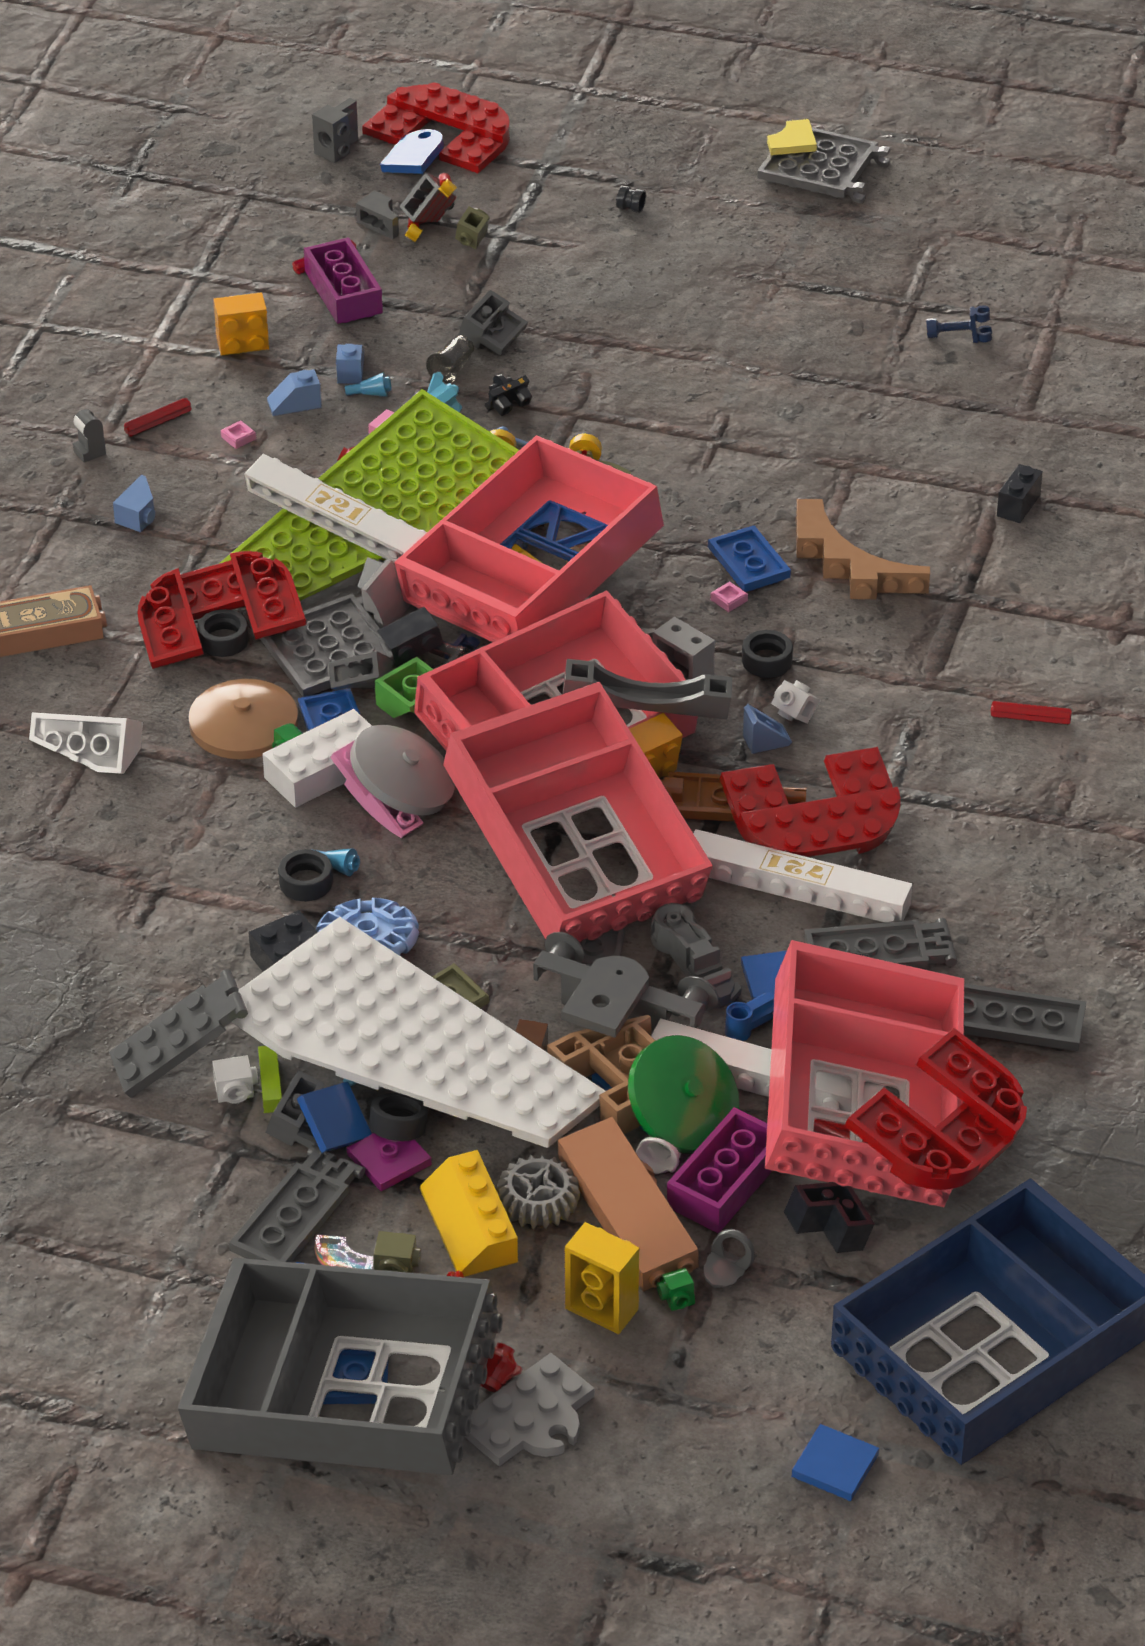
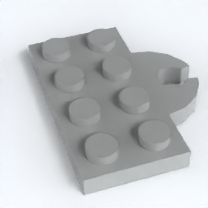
M549 1353L480 1403L477 1410L472 1411L471 1431L469 1436H465V1438L499 1467L523 1449L533 1455L544 1457L563 1454V1442L553 1439L551 1436L563 1434L568 1438L569 1444L573 1446L576 1444L580 1433V1423L576 1410L595 1397V1388L554 1354Z

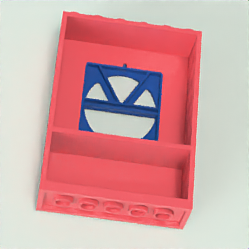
M536 435L394 562L403 600L419 609L425 607L430 614L484 639L495 642L584 601L664 526L657 486ZM561 521L577 523L587 529L586 531L556 541ZM549 523L546 538L529 531L534 527ZM519 539L569 562L562 569L556 570L511 549ZM591 541L580 552L570 549L571 547Z

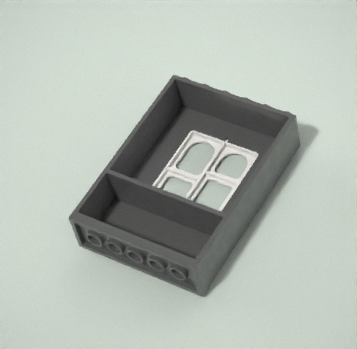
M233 1258L178 1407L191 1449L453 1475L456 1463H460L463 1457L464 1437L469 1436L471 1431L472 1411L477 1410L479 1405L480 1385L485 1384L487 1379L488 1359H492L494 1356L496 1333L501 1332L503 1325L502 1314H498L497 1294L493 1293L490 1280ZM354 1349L376 1353L369 1377L366 1380L360 1381L333 1377V1372L342 1350ZM395 1353L428 1356L434 1358L440 1364V1373L437 1378L425 1385L413 1386L382 1382L390 1355ZM329 1391L374 1394L378 1398L370 1421L365 1422L319 1417L326 1394ZM394 1397L415 1398L421 1400L427 1407L425 1418L416 1426L383 1423L390 1401Z

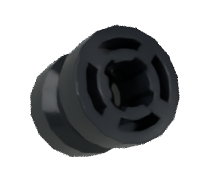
M622 185L617 193L616 207L624 210L630 208L633 212L641 213L646 202V191L642 189L632 190L629 186Z

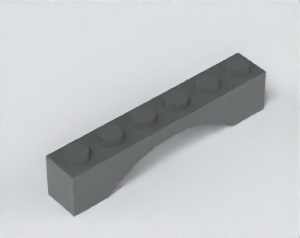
M567 659L563 694L600 682L614 706L618 708L726 720L728 718L732 696V677L704 674L680 682L648 683L616 675L604 669L596 662Z

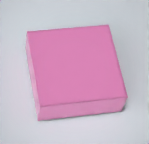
M239 421L222 429L221 438L237 449L256 440V432L242 421Z
M728 582L711 592V601L727 612H730L747 602L748 594L733 583Z

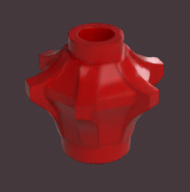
M500 1342L497 1343L493 1358L488 1359L487 1379L485 1384L480 1385L481 1387L495 1393L509 1379L521 1374L523 1369L515 1361L513 1356L515 1350Z

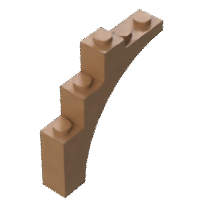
M797 499V558L823 559L824 579H849L850 599H876L877 593L929 594V566L892 562L859 549L842 537L831 525L824 510L823 499Z

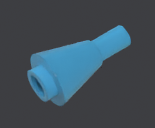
M384 372L359 384L345 386L346 396L362 393L364 395L388 397V391H392L390 377H385Z
M354 848L327 852L319 851L330 859L333 869L347 876H351L359 868L360 857Z

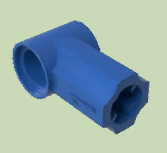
M768 992L747 1003L735 1002L730 1004L726 1009L725 1035L740 1041L747 1040L751 1035L752 1029L773 1018L774 995Z

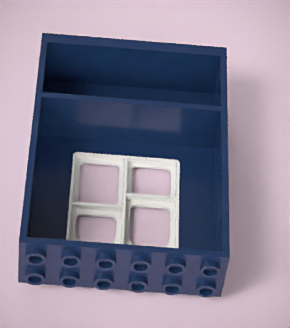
M1030 1178L833 1306L831 1347L837 1356L843 1357L853 1366L859 1376L865 1377L873 1384L881 1396L887 1397L896 1405L898 1411L903 1416H908L925 1436L931 1437L948 1457H952L960 1465H963L1145 1340V1274ZM978 1306L997 1321L1001 1328L970 1349L962 1350L940 1328L971 1307ZM926 1338L935 1342L952 1358L949 1363L933 1372L917 1371L906 1361L907 1351ZM1008 1338L1017 1339L1037 1357L1036 1361L1017 1374H1010L988 1355L990 1350ZM971 1363L980 1364L1000 1383L992 1391L967 1405L950 1402L942 1394L941 1389L943 1383L948 1378Z

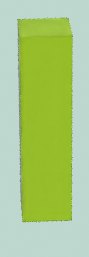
M258 1046L264 1113H273L282 1098L278 1055L267 1046Z

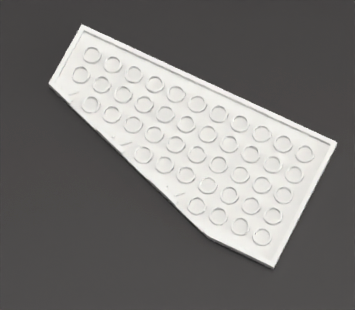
M341 917L323 928L238 991L242 996L248 1015L242 1019L236 1018L232 1023L283 1058L291 1060L295 1057L336 1071V1076L377 1090L383 1087L424 1101L423 1106L467 1120L468 1117L501 1127L512 1131V1136L546 1148H549L600 1106L599 1095L605 1092L604 1089Z

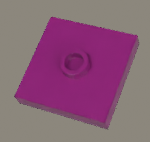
M374 1133L347 1147V1155L355 1164L365 1168L364 1174L380 1191L432 1165L431 1157L415 1140H388Z

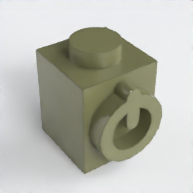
M469 206L457 223L455 239L465 246L476 249L487 233L490 217L483 210Z
M379 1231L373 1253L374 1270L413 1273L414 1267H419L421 1261V1248H416V1235Z

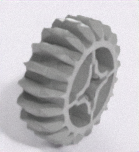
M544 1154L539 1159H534L532 1155L526 1161L519 1158L517 1165L509 1163L507 1170L502 1171L497 1184L498 1196L511 1222L519 1220L521 1227L531 1224L533 1230L537 1225H543L547 1229L549 1223L558 1226L560 1219L568 1220L570 1213L575 1212L578 1200L580 1199L578 1179L573 1176L572 1169L567 1167L566 1161L558 1163L556 1157L547 1160Z

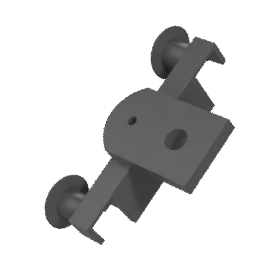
M565 932L549 934L545 939L547 952L542 950L533 963L534 980L536 981L539 980L546 970L561 974V1004L565 1005L561 1011V1020L616 1038L627 1019L644 1015L651 1017L652 1034L660 1018L669 1020L671 1015L689 1017L690 1027L698 1029L703 1021L704 1012L714 1009L718 1004L716 989L711 983L701 977L688 976L681 979L678 983V993L680 995L678 996L649 986L648 973L641 964L633 959L623 956H607L596 959L591 966L582 964L585 953L581 943L575 937Z

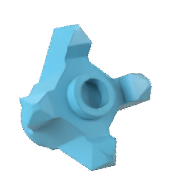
M434 373L427 392L460 412L462 406L456 399L459 387L450 383L444 384L442 373Z

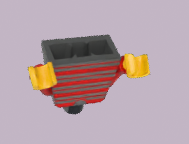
M425 172L399 206L409 217L408 230L405 236L413 242L417 241L423 231L419 228L420 224L437 222L447 210H451L454 207L456 195L453 192L457 187L452 183L448 174L442 173L436 178Z

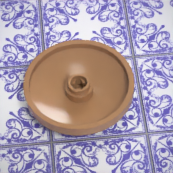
M236 679L212 686L196 698L189 711V728L195 742L209 753L229 759L261 757L264 752L273 749L274 729L288 723L298 727V710L292 696L283 688L273 683L256 679Z

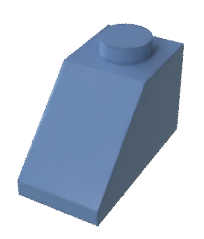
M353 344L337 345V383L359 384L362 382L363 346Z
M314 369L290 373L267 397V402L273 416L321 408L320 382Z
M141 475L113 502L116 524L142 532L155 519L153 497L146 476Z

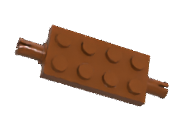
M669 771L668 777H665L664 780L660 779L683 818L735 822L719 779L720 774ZM783 787L788 804L806 802L807 787Z

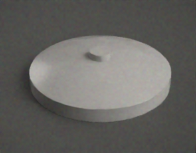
M391 725L371 726L359 734L351 747L350 760L357 778L372 795L396 810L414 815L434 814L446 806L454 793L455 784L443 766L444 757L429 742L408 730Z

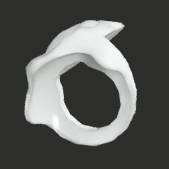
M649 1136L639 1143L636 1150L639 1159L648 1164L653 1169L654 1174H662L668 1171L673 1173L679 1165L681 1153H678L676 1147L663 1139Z

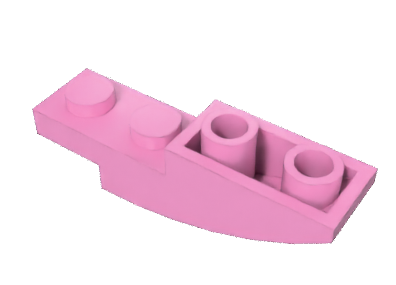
M355 740L332 754L330 758L347 779L344 783L346 788L381 825L400 838L423 825V821L418 815L408 814L386 805L363 786L357 778L350 760V751Z

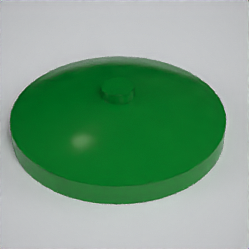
M682 1035L662 1037L645 1047L637 1055L631 1066L628 1078V1093L632 1110L638 1122L650 1137L660 1138L676 1147L678 1153L693 1154L734 1107L739 1109V1093L728 1065L716 1051L695 1038Z

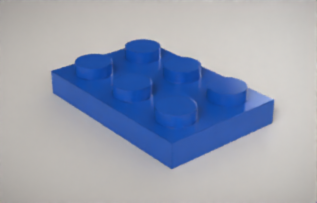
M755 525L708 539L710 551L744 592L791 578V569Z

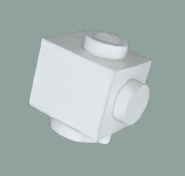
M248 1055L212 1061L218 1103L227 1101L236 1104L243 1102L247 1098L254 1097L253 1085L258 1084L256 1066L250 1067Z

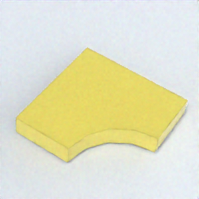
M809 119L786 121V127L781 132L767 136V144L771 155L817 151V144Z

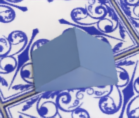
M749 704L744 707L743 737L752 754L789 746L792 743L783 724Z

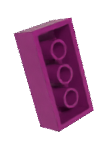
M349 237L304 248L305 273L337 324L383 313L382 289Z
M734 1107L667 1182V1202L673 1211L719 1234L773 1171L765 1169L767 1123Z

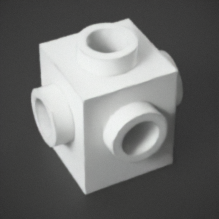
M784 680L782 685L776 689L771 704L779 708L778 714L790 721L795 718L808 724L821 700L808 693L810 687L797 680L794 684Z

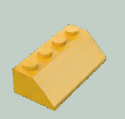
M478 1150L448 1157L420 1185V1190L455 1271H461L465 1277L517 1263L518 1237Z

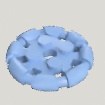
M360 898L341 903L335 907L333 912L328 911L320 919L316 927V931L319 932L341 917L399 956L401 953H408L415 945L419 936V924L415 915L405 906L399 907L397 902L383 898H372V900L361 901Z

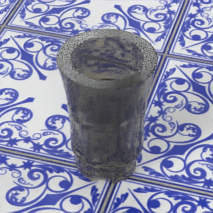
M464 335L451 339L439 351L427 358L426 368L429 375L432 377L434 373L441 372L444 376L442 380L444 384L453 382L461 368L471 358V353L474 352L473 342Z

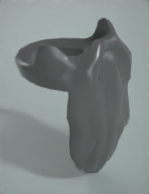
M733 1229L723 1230L718 1234L712 1243L711 1254L708 1255L707 1262L703 1267L705 1279L712 1287L724 1288L734 1285L743 1276L744 1271L753 1264L757 1253L755 1254L751 1240L742 1232ZM733 1237L741 1241L745 1247V1256L740 1258L725 1251L723 1240Z

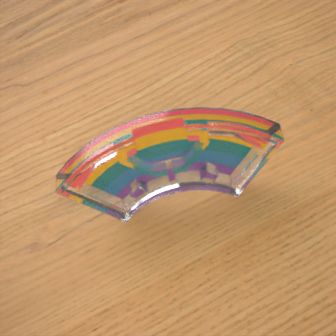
M315 1235L314 1251L322 1265L373 1270V1257L359 1254L350 1249L345 1237Z

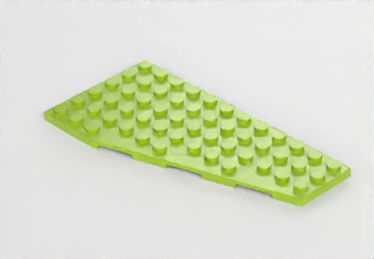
M421 389L318 479L332 488L342 490L345 494L355 499L362 500L365 504L375 509H381L386 514L405 521L408 525L418 530L429 532L519 450ZM284 508L232 552H261L263 557L271 560L276 558L281 561L292 575L300 601L362 572L367 557L386 560ZM229 554L225 559H223L220 563H223V562H226V561H230V560H231L230 554Z

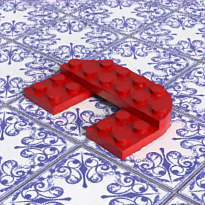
M435 82L397 88L396 91L387 96V105L362 126V134L394 145L407 134L422 129L431 120L464 130L439 153V160L478 174L506 149L510 140L509 117L497 103L460 92L457 89L441 86Z
M241 551L230 553V561L180 574L179 568L154 580L150 584V591L146 596L141 597L138 605V621L152 669L203 655L194 620L201 619L205 614L214 610H233L245 606L255 640L307 625L297 590L288 568L276 558L271 560L263 557L261 552Z
M878 747L826 755L824 763L837 796L833 798L789 805L774 764L721 772L719 778L735 824L746 842L805 857L857 849L858 854L878 847L886 840L897 820L901 805L899 789L892 786Z
M953 1028L919 1057L916 1066L964 1103L935 1127L886 1088H882L849 1116L844 1125L893 1164L890 1173L908 1185L933 1190H948L969 1183L1010 1147L1026 1118L1027 1106H1024L1022 1100L1024 1091L1014 1075L992 1056Z

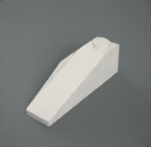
M32 712L29 740L65 755L69 759L84 764L97 772L124 774L140 751L143 722L127 718Z

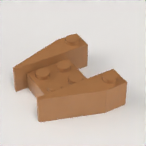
M649 1015L627 1019L616 1038L585 1029L572 1032L547 1045V1052L585 1078L596 1072L612 1087L599 1095L601 1121L613 1117L623 1134L641 1126L630 1103L628 1078L631 1066L637 1055L649 1044L656 1041L651 1037V1017Z

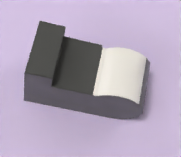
M83 409L79 411L74 417V425L78 430L79 441L73 442V451L83 462H87L106 454L102 422L94 416L91 410Z

